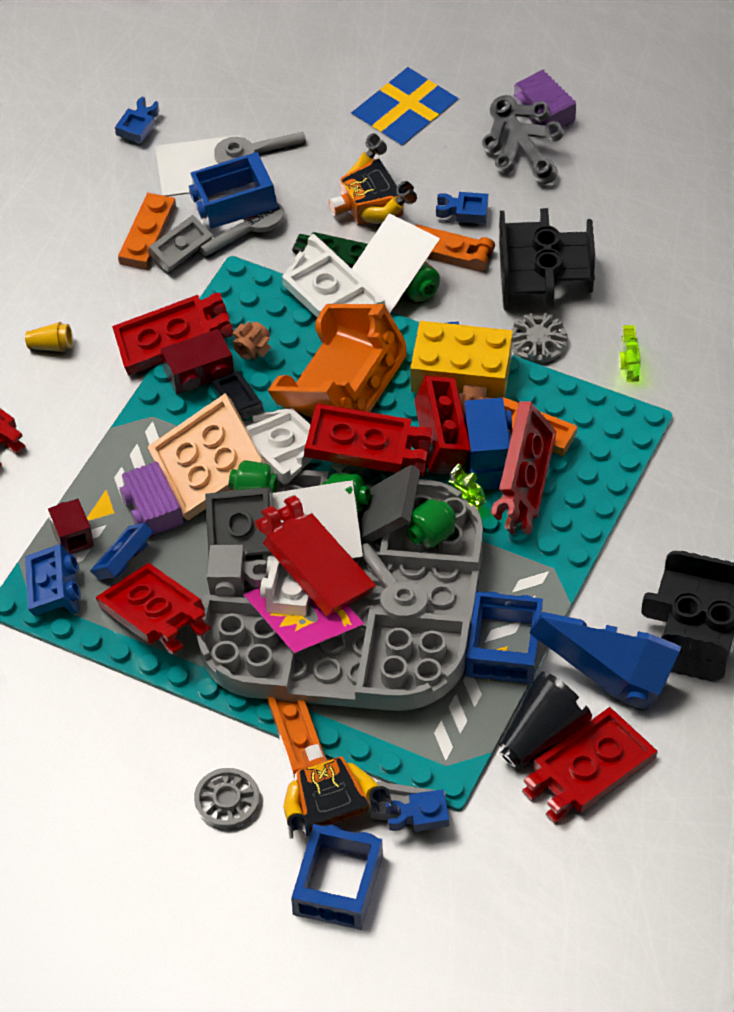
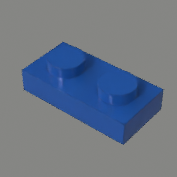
M145 522L128 526L93 566L90 572L98 580L115 579L121 576L128 568L126 563L131 557L138 555L147 546L146 540L153 533L151 528Z

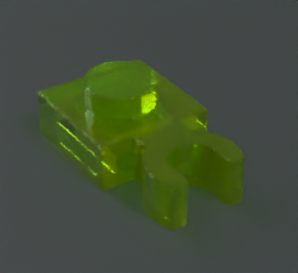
M622 325L623 336H621L623 351H619L618 354L619 369L625 370L627 382H639L641 360L635 325Z
M457 464L449 474V485L461 491L463 498L471 506L474 504L479 511L486 501L482 487L475 483L477 476L473 472L469 475L462 470V466Z

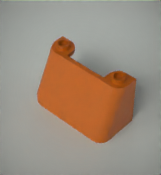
M326 304L315 322V329L322 341V345L297 382L291 376L280 375L274 380L268 392L278 406L286 409L293 408L297 413L309 418L313 417L316 403L371 412L406 356L405 339L385 304Z

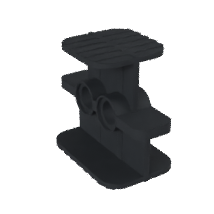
M540 208V222L505 223V211L500 210L499 250L503 307H508V295L545 294L546 307H554V288L561 281H587L588 291L593 293L595 242L593 221L591 219H587L586 232H559L555 227L549 225L548 208Z
M671 551L665 560V569L658 594L652 592L644 594L641 608L642 615L649 619L667 622L661 638L681 646L671 672L713 682L721 680L725 676L727 661L734 638L733 562L696 553H688L687 551Z

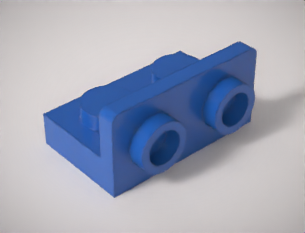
M61 544L25 556L28 610L34 616L65 606L71 614L78 613V600L81 599V592L76 578V573L79 572L76 557L73 554H69Z

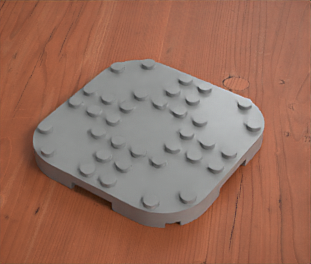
M301 470L285 485L278 480L276 492L320 486L324 481L328 480L329 472ZM419 479L413 510L430 499L438 500L439 502L445 501L452 508L457 518L454 534L430 549L421 544L416 545L410 540L406 532L408 524L369 544L398 582H412L425 590L427 594V608L414 619L396 620L383 612L380 599L385 586L363 557L352 559L376 584V587L369 595L348 606L364 624L296 653H293L245 596L210 595L208 589V594H204L203 611L206 616L202 619L211 627V630L202 636L197 635L201 659L205 669L212 679L223 688L237 695L249 698L267 699L268 696L275 697V700L297 702V700H303L305 703L392 711L414 710L439 700L454 688L466 666L474 602L483 555V526L476 506L474 504L471 506L463 498L462 492L450 485L433 480ZM365 483V486L369 487L375 485L374 483ZM363 511L358 515L359 529ZM263 556L245 557L246 562L263 560ZM259 572V573L256 574V575H265L266 578H268L266 572H265V573ZM245 581L244 594L258 589L251 586L248 581Z

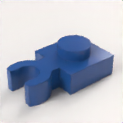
M145 97L139 98L136 111L128 108L115 126L116 136L142 143L155 125L154 117L159 114L158 101H155L152 106L146 107Z
M459 192L458 198H453L446 193L438 194L436 205L437 217L447 218L451 215H456V222L486 224L488 194Z
M444 789L409 794L408 804L397 800L392 801V806H389L388 802L385 803L386 814L398 813L400 815L398 818L388 819V826L391 831L401 830L409 823H413L415 832L450 827Z

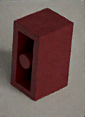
M219 329L160 349L163 369L176 395L192 391L200 386L211 383L210 381L234 373L232 354Z

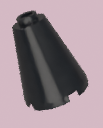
M542 671L534 680L501 738L499 746L502 750L499 754L511 766L515 767L519 764L525 767L588 724L593 717L587 705L581 709L576 702L579 696L570 687L552 674L546 677L545 671Z

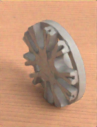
M532 313L528 316L526 314L524 319L521 320L519 318L517 322L515 321L512 328V350L522 359L534 363H547L560 357L567 347L568 337L562 321H559L558 318L556 320L553 319L550 314L544 313V316H533ZM555 330H558L560 333H552V332L555 331ZM527 346L531 349L528 354L522 351ZM549 346L555 348L556 351L550 354L548 351ZM536 351H542V356H536Z
M236 768L216 769L205 775L197 784L194 792L195 808L200 818L207 825H211L212 828L216 826L228 828V830H231V828L236 829L241 824H247L246 822L251 820V817L258 809L259 789L254 779L242 770ZM221 776L223 784L217 787L214 786L211 780ZM230 776H235L233 784L229 783ZM244 780L250 785V787L244 790L238 789V786ZM203 788H205V789H207V790L213 792V794H210V793L205 792V791H202V790H203ZM253 795H254V798H242V799H241V797H247V796H253ZM200 800H210L212 803L202 807ZM247 805L250 808L245 813L240 809V806ZM215 808L217 809L211 816L208 815ZM236 811L239 817L234 819L232 812ZM222 814L228 816V820H219L218 818Z

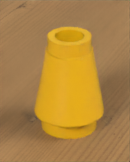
M57 322L33 329L32 331H26L25 342L28 349L64 352L65 349L72 348L73 335L69 324Z

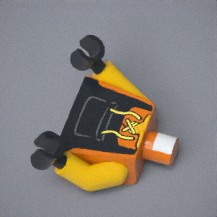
M372 133L365 141L366 147L369 150L363 152L352 168L339 180L340 196L329 199V207L334 216L349 212L358 225L368 223L382 224L389 213L396 217L403 216L404 203L413 204L417 200V194L413 191L414 186L409 181H403L397 186L379 158L374 159L375 155L380 156L387 151V145L383 140H380L377 134Z
M315 744L302 750L307 767L296 771L295 780L288 784L283 810L287 821L288 837L293 839V831L303 830L305 837H307L309 832L312 831L314 824L320 826L332 825L367 813L369 808L368 800L371 802L373 812L375 813L380 812L379 802H388L389 806H392L393 803L389 790L386 787L379 786L371 776L357 765L346 763L342 756L326 760L321 744Z

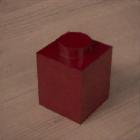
M79 498L47 508L55 538L58 544H61L69 554L94 547L91 526Z

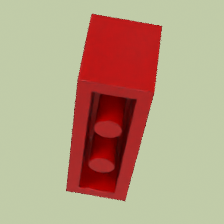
M424 376L414 403L419 427L424 426L432 429L431 445L426 458L428 472L459 475L470 453V445L455 378Z

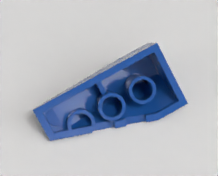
M547 612L540 614L529 632L613 697L627 702L631 707L648 710L660 696L681 648L677 644L649 633L638 631L637 637L617 633V627L606 625L605 629L587 627L584 620Z

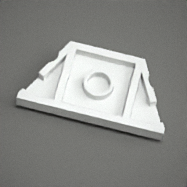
M315 234L308 238V245L303 252L299 251L294 258L293 265L289 266L282 276V285L317 318L326 304H385V299Z
M293 408L274 412H262L254 415L253 420L243 421L266 464L272 466L273 472L278 474V480L283 485L289 483L313 460L312 458L304 457V448L310 424Z

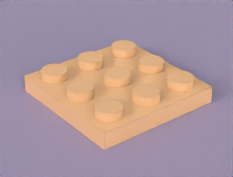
M223 394L147 446L154 461L159 463L182 509V516L186 520H190L206 509L205 493L234 490L228 488L230 472L232 469L237 470L243 460L265 463L232 400L226 394Z

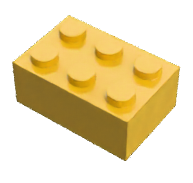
M420 321L410 368L411 392L418 393L424 376L455 378L458 392L463 393L464 385H474L487 388L486 396L505 398L512 359L513 330Z

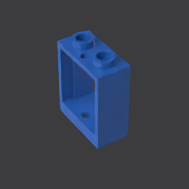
M258 152L190 172L193 184L188 185L192 201L193 203L196 202L200 219L206 218L210 229L278 208L274 185ZM254 183L255 188L210 202L207 198L208 196L246 184Z
M476 591L466 656V677L533 684L539 645L537 638L530 634L528 653L479 648L483 618L532 623L533 625L542 613L543 598H534L529 595L515 596L497 592L486 593Z
M314 824L291 896L293 915L362 930L383 859L382 839L367 832L353 833L344 831L334 825L320 826ZM320 848L367 857L356 899L308 888Z

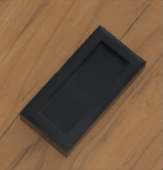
M240 371L210 381L212 390L217 398L226 394L232 400L242 420L264 412L262 402Z

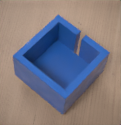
M503 398L464 401V422L470 445L467 464L471 491L499 489L511 440V410H505Z

